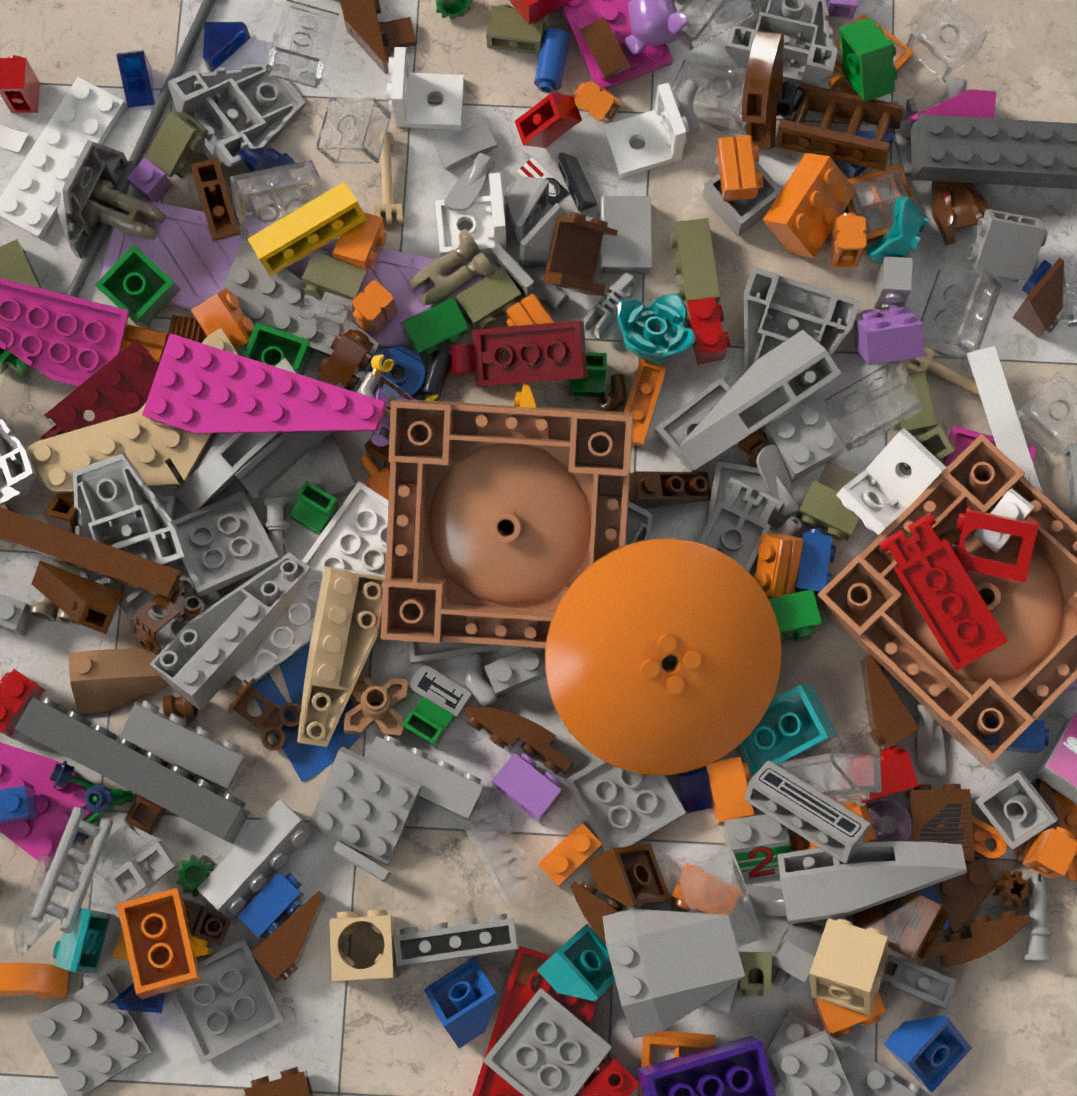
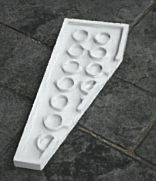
M360 481L356 484L302 561L311 567L309 575L269 633L234 674L235 677L241 681L247 680L248 682L254 677L257 682L311 641L324 566L353 570L385 578L389 502L387 499Z

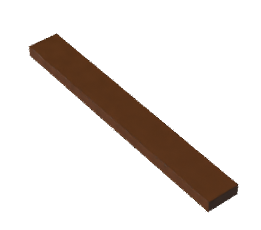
M0 507V540L168 600L171 599L182 575L180 570Z

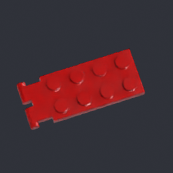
M929 513L908 525L913 535L911 538L907 539L902 530L879 542V545L884 553L890 550L898 564L894 568L896 574L953 668L957 671L1005 644L1008 640L947 539L945 538L940 541L932 525L936 521L932 514Z

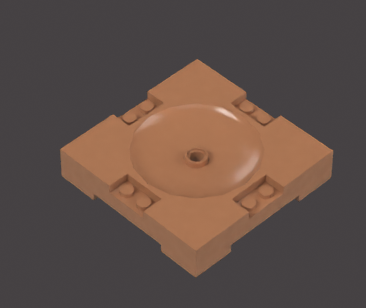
M408 399L391 401L388 462H390L381 639L546 648L547 635L557 606L572 583L598 559L626 545L634 413ZM503 519L512 521L515 527L514 532L509 534L503 532L500 528V521Z
M980 434L940 474V477L817 594L816 603L825 615L867 655L871 654L878 665L881 664L922 703L921 707L987 769L1077 678V524L1024 477L1025 472L983 434ZM1013 489L1035 507L1027 518L1036 519L1039 523L1026 583L966 570L978 592L990 597L991 604L987 605L1008 642L955 671L894 570L898 566L890 550L886 553L883 552L879 542L902 530L907 539L911 538L913 535L908 525L931 513L936 521L932 525L940 541L946 538L952 547L953 541L959 542L961 531L956 530L959 513H965L967 506H971V510L991 513L1008 490ZM978 529L971 531L966 536L965 547L971 555L1016 565L1022 537L1012 535L1001 551L996 554L974 536ZM985 717L993 720L995 724L994 729H989L985 726ZM1001 728L999 746L985 745V738L994 736Z

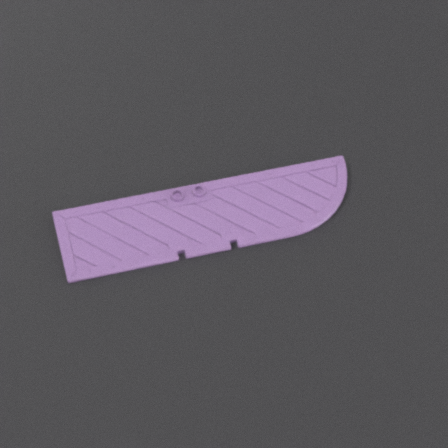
M144 200L159 208L166 215L163 223H157L150 219L146 220L145 225L158 232L155 240L135 237L113 227L100 279L134 244L181 288L167 305L191 310L222 290L244 235L250 238L270 225L236 219L240 235L213 242L204 212ZM118 208L117 212L127 215L129 214V212L121 208ZM338 239L330 241L315 251L333 257L332 252ZM378 248L376 265L373 269H369L361 292H365L364 288L372 280H377L393 295L398 315L390 323L386 322V327L378 335L373 334L371 331L367 334L380 344V348L410 345L399 322L448 298L454 297L456 300L458 294L481 281L483 275L473 276L474 279L469 283H465L451 295L441 301L424 306L420 297L436 285L433 281H430L420 289L413 290L409 282L421 269L436 259ZM313 252L286 268L299 279H302ZM458 265L454 267L444 276L447 277L464 265ZM336 308L355 323L356 319L352 315L355 310Z

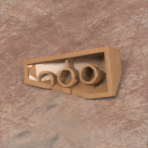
M143 648L105 649L68 653L70 684L79 715L109 713L126 703L136 701L151 692L170 686L150 666V663L158 655L152 652L148 653Z

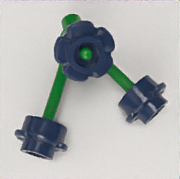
M64 761L62 765L56 763L49 779L54 781L53 788L55 789L57 786L66 789L69 781L88 788L84 796L86 800L85 805L90 812L95 813L86 820V822L91 824L113 810L114 807L123 806L124 803L133 802L134 794L131 790H112L103 784H94L73 776L72 773L75 767L67 764V761ZM77 831L73 845L77 843L84 845V841L90 836Z

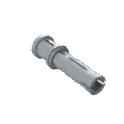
M268 498L264 500V505L267 506V523L264 524V528L268 532V537L280 559L287 554L286 532L290 529V523L287 522V506L290 505V500L287 498Z
M1028 869L1029 881H1031L1029 885V894L1031 895V898H1029L1030 921L1029 926H1026L1024 930V935L1027 936V954L1024 955V960L1052 962V957L1049 955V937L1052 936V931L1050 927H1047V878Z

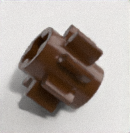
M1001 871L1003 878L993 880V883L996 885V892L993 893V896H999L1002 899V906L1013 904L1014 907H1022L1021 900L1031 898V895L1028 893V886L1031 884V881L1022 879L1023 872L1014 871L1011 874L1010 871Z

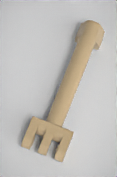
M379 132L376 135L377 148L380 149L383 205H374L375 215L381 217V215L386 214L387 225H393L392 214H397V223L404 224L402 204H394L390 148L394 147L393 134Z
M924 346V357L910 359V361L919 366L907 363L905 370L909 373L926 372L927 370L980 396L974 380L931 360L935 351Z

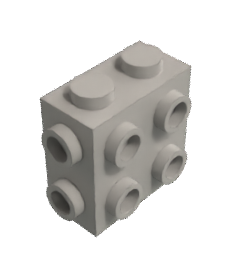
M986 209L984 218H980L978 221V236L975 244H971L969 248L968 260H970L974 271L981 276L991 277L992 275H997L1012 282H1018L1019 280L1029 281L1031 273L1037 269L1038 253L1040 247H1043L1046 243L1047 229L1041 219Z

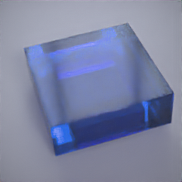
M1044 259L1021 290L1029 295L1050 270L1052 264Z

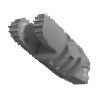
M625 273L615 284L609 287L604 296L598 301V304L593 307L583 320L585 331H589L595 326L593 333L596 337L601 338L615 321V318H617L619 301L632 299L633 292L638 286L633 276Z

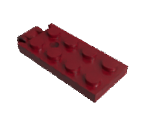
M582 320L472 330L473 344L451 345L452 374L475 373L476 387L587 378L584 321ZM504 351H508L510 354V358L506 362L502 359Z
M136 339L44 414L47 419L51 418L56 425L43 434L40 439H47L138 412L147 402L159 363L143 344ZM85 411H93L95 418L92 421H87L84 418Z

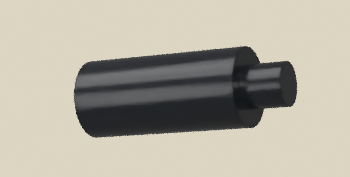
M441 350L433 352L420 392L424 396L423 400L432 395H438L435 399H440L452 363L451 354Z

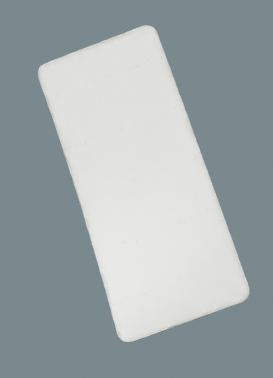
M0 125V147L20 152L28 134Z

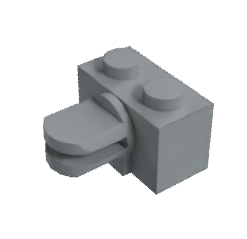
M812 922L788 925L773 957L772 964L779 968L771 984L777 987L786 972L789 974L782 986V990L788 993L796 979L802 982L806 981L824 929Z

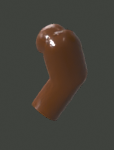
M624 374L611 375L612 390L605 397L601 396L598 400V405L603 411L613 412L625 402Z

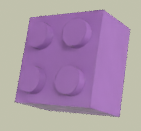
M893 305L889 307V310L867 309L863 310L861 314L856 315L853 324L855 348L868 365L925 356L923 323L909 307Z
M514 752L493 778V787L540 823L561 796L560 782L548 772L544 775L536 770L537 764L526 754L523 753L521 756H518Z

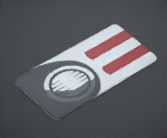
M530 158L517 170L522 177L544 178L549 181V203L552 206L568 194V191L534 158Z

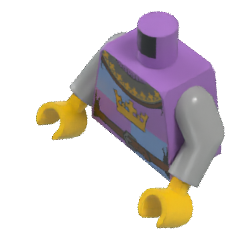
M376 355L372 358L371 366L373 371L367 373L357 391L359 394L387 403L379 430L371 431V441L377 446L389 444L391 401L397 399L416 400L381 374V372H389L394 366L392 359H387L382 366L381 362L385 355ZM438 395L429 396L425 401H434Z

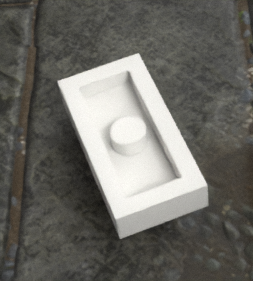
M1010 489L990 514L1025 520L1035 507L1013 489ZM978 529L974 534L975 537L996 554L1001 551L1012 537L1010 534L985 529Z

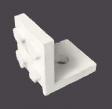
M395 47L394 58L389 57L388 71L391 75V83H387V100H389V112H394L396 127L461 130L464 75L409 73L406 47ZM433 96H438L443 99V102L439 106H431L428 100Z
M669 83L658 85L655 110L603 125V133L619 178L682 160L684 144H687L686 133L689 132V126L686 117L680 116L678 110L680 107L679 98L676 91H671ZM634 139H640L644 142L645 146L642 149L636 150L629 143Z
M489 173L490 196L477 197L473 205L466 211H452L445 207V200L435 201L440 257L448 254L450 250L458 248V236L461 231L457 226L461 221H469L473 224L472 229L468 232L478 245L479 253L491 252V249L498 244L506 250V228L500 173Z
M903 428L862 473L842 487L836 496L841 499L842 504L848 510L853 511L863 520L864 525L869 530L880 535L947 467ZM900 462H905L911 467V475H905L901 472L899 468Z

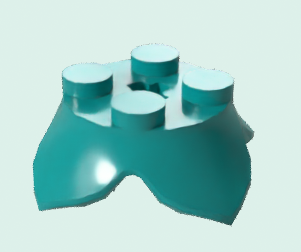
M897 197L895 199L893 224L887 234L867 249V254L874 263L881 264L884 256L908 258V249L913 252L921 239V236L917 233L918 231H923L929 217L919 211L911 198Z
M679 293L657 297L649 306H644L635 299L619 301L617 320L624 336L625 347L637 357L650 361L654 365H662L665 360L685 351L695 342V333L692 329L685 327L687 309Z

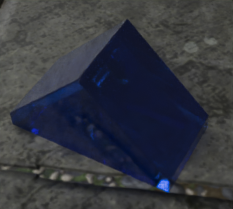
M244 22L204 23L203 59L209 72H214L250 39L247 25Z
M145 51L117 53L116 57L127 107L154 105L152 67Z
M706 766L689 772L675 774L682 806L686 811L685 814L713 808L710 779Z
M133 982L109 1002L108 1005L111 1009L162 1013L164 993L141 999L136 995Z

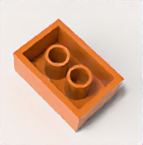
M805 153L762 220L790 254L814 258L832 231L836 219L842 215L857 191L830 156Z
M178 888L117 904L136 995L144 999L202 983L183 897Z

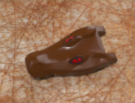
M932 181V217L941 232L945 246L955 243L954 230L976 226L979 219L984 218L986 209H989L973 183Z

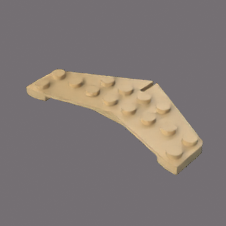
M222 328L208 335L202 342V344L237 354ZM145 403L138 412L33 443L26 449L32 464L45 485L51 491L58 494L74 493L73 471L122 453L126 454L149 488L181 486L167 463L172 461L183 480L187 482L214 433L198 435L142 416Z

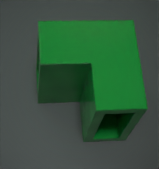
M586 352L587 378L571 379L569 396L605 397L607 353Z
M306 481L296 495L298 501L289 516L292 520L320 536L340 506L335 497Z
M423 696L416 708L410 711L402 726L409 733L436 748L455 717Z

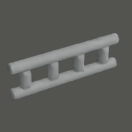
M79 807L73 808L30 917L36 922H42L45 914L61 919L63 921L60 931L68 934L73 930L113 825L111 820L105 818L101 820L99 826L82 820L85 811ZM77 831L94 838L89 853L71 847ZM66 859L84 865L78 880L61 874ZM56 886L73 892L68 908L50 902Z

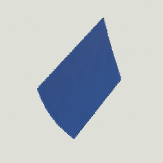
M310 642L279 664L291 702L300 707L302 704ZM269 673L254 683L253 688L274 704H278L280 707L288 704ZM350 697L327 747L298 743L299 725L296 727H286L284 725L281 730L285 734V743L282 748L302 782L317 775L335 761L341 747L349 749L361 736L344 732L345 713L355 708ZM256 700L257 704L259 705L263 713V703L260 700ZM292 710L288 711L285 715L288 721H294L297 718Z

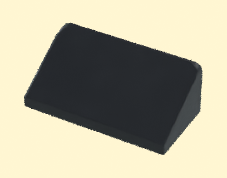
M563 152L559 153L558 168L577 210L581 212L596 206L597 201L578 159Z

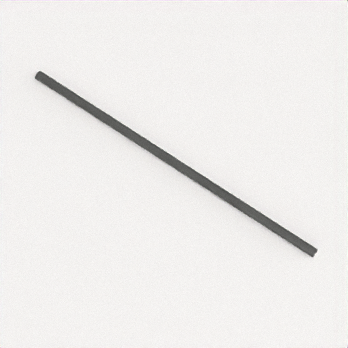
M203 0L115 188L126 194L130 185L127 176L141 162L171 97L168 81L181 75L215 0ZM108 203L107 207L114 209L115 211L118 210L117 207L111 206ZM100 221L66 295L78 297L111 225Z

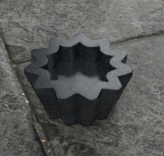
M789 81L783 82L782 90L777 92L776 116H791L793 112H796L803 95V90L798 89V84L791 85Z

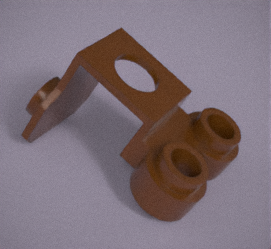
M179 579L178 587L174 590L170 600L155 596L136 611L134 619L130 621L132 633L138 638L141 647L148 653L160 654L161 646L156 639V632L172 619H175L178 623L183 619L191 621L205 611L204 601L200 597L191 595L184 598L185 585L181 579ZM197 604L198 606L196 608H190L188 605ZM154 606H161L166 610V616L161 620H154L150 618L149 610Z
M254 677L249 682L244 680L236 689L234 694L238 697L230 704L228 712L230 714L233 711L237 712L259 730H262L261 740L263 746L267 750L277 751L285 743V734L281 730L284 725L286 727H296L299 725L301 707L295 703H288L280 707L253 688L256 682ZM255 699L260 700L264 705L263 713L257 717L251 716L247 712L248 703ZM288 711L296 712L297 718L294 721L286 719L285 715ZM271 734H276L279 737V742L275 745H271L267 740Z

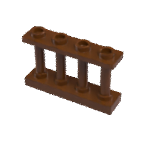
M797 83L798 89L803 90L802 99L792 121L780 120L776 147L801 153L830 156L832 160L885 171L890 143L884 141L889 128H900L904 107L899 104L876 99L864 102L857 95ZM808 110L824 113L819 127L803 124ZM835 116L851 119L846 133L830 130ZM862 122L878 125L873 139L857 136Z

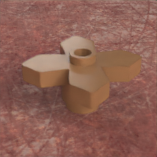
M359 675L350 695L359 705L345 713L344 732L362 735L375 722L384 737L388 735L393 738H402L404 718L393 708L407 700L408 680L390 678L380 687L374 686L368 676Z

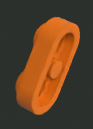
M972 816L974 853L986 859L1001 857L1007 849L1006 841L996 828ZM987 839H991L994 842L993 850H989L986 847L985 842Z

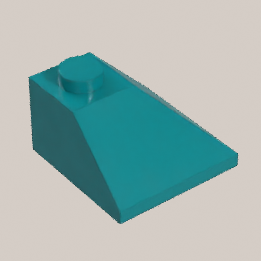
M588 924L582 927L537 969L557 993L596 1001L615 982L607 946Z

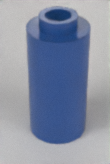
M551 28L543 33L534 84L544 93H553L561 88L570 35L560 29Z

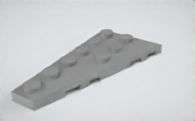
M244 235L222 290L227 287L237 297L240 309L246 317L251 319L254 326L256 323L307 339L310 341L314 351L327 356H331L334 351L330 347L339 333L343 335L350 329L353 331L359 330L369 337V341L374 344L370 353L373 354V357L376 356L380 348V344L329 302L322 299H312L301 292L300 289L303 282L287 268L270 277L248 241L249 237ZM371 361L364 370L369 371Z

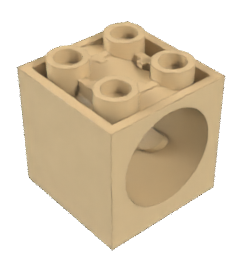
M369 910L366 917H358V913L338 912L337 918L329 919L332 981L398 978L393 936L396 935L394 916L388 915V911ZM371 923L374 924L371 928L384 937V952L377 956L373 966L359 969L354 966L356 963L349 956H345L344 941L355 930V926Z
M828 918L809 973L811 997L871 1015L888 963V936L874 928L862 929L844 919L833 920Z

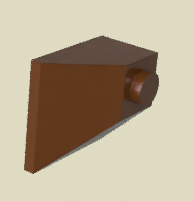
M1059 258L1012 317L1038 338H1040L1045 330L1051 333L1061 321L1057 318V315L1063 309L1064 260Z
M651 844L612 848L588 861L597 889L629 908L671 900Z

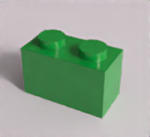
M454 297L448 298L399 322L412 350L416 353L422 352L423 355L439 349L437 344L446 339L448 343H451L463 337L462 331L468 329V325Z

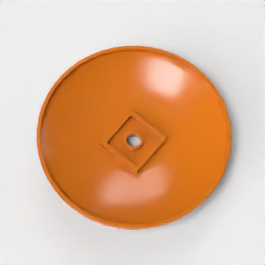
M657 538L628 544L608 553L589 566L572 583L557 606L550 624L545 648V672L550 696L558 715L574 738L599 759L626 771L648 775H672L702 768L727 755L740 745L755 729L767 711L776 690L781 667V639L777 619L771 603L754 577L735 560L712 547L690 540L675 538ZM668 655L676 656V666L671 670H664L662 668V660Z

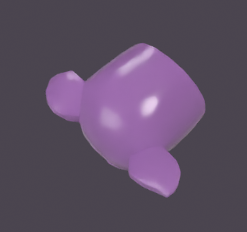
M631 0L628 3V14L632 35L625 38V50L635 55L642 52L647 45L658 46L674 42L679 32L689 23L688 17L682 12H677L674 0Z

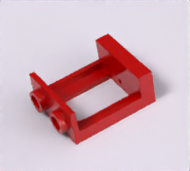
M967 506L965 513H959L956 530L961 531L959 542L953 541L952 549L967 571L1026 583L1039 523L1038 520L1026 517V521L971 510V506ZM975 529H985L1022 537L1016 565L971 555L965 547L966 536Z

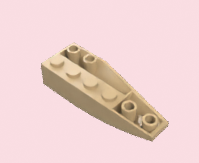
M324 566L307 660L298 743L328 746L378 635L382 615L384 577Z

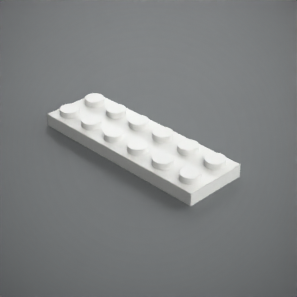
M77 77L0 197V219L42 240L58 214L57 206L62 189L87 140L102 145L125 109V101Z

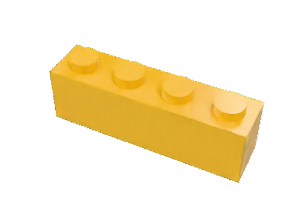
M344 181L248 238V241L271 277L366 221L367 218Z

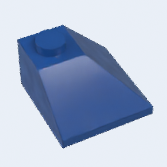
M472 957L424 989L444 1028L458 1048H461L485 1032L498 999L497 993L475 957Z
M945 1015L903 1022L884 1043V1046L894 1058L931 1093L972 1049Z

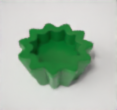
M436 0V12L441 13L442 18L449 16L453 20L456 16L462 17L464 11L470 10L469 4L473 0Z
M192 854L189 861L181 860L182 868L175 871L179 876L176 884L183 886L184 894L191 892L193 897H197L200 893L197 888L214 871L215 863L213 861L207 862L205 855L197 858Z

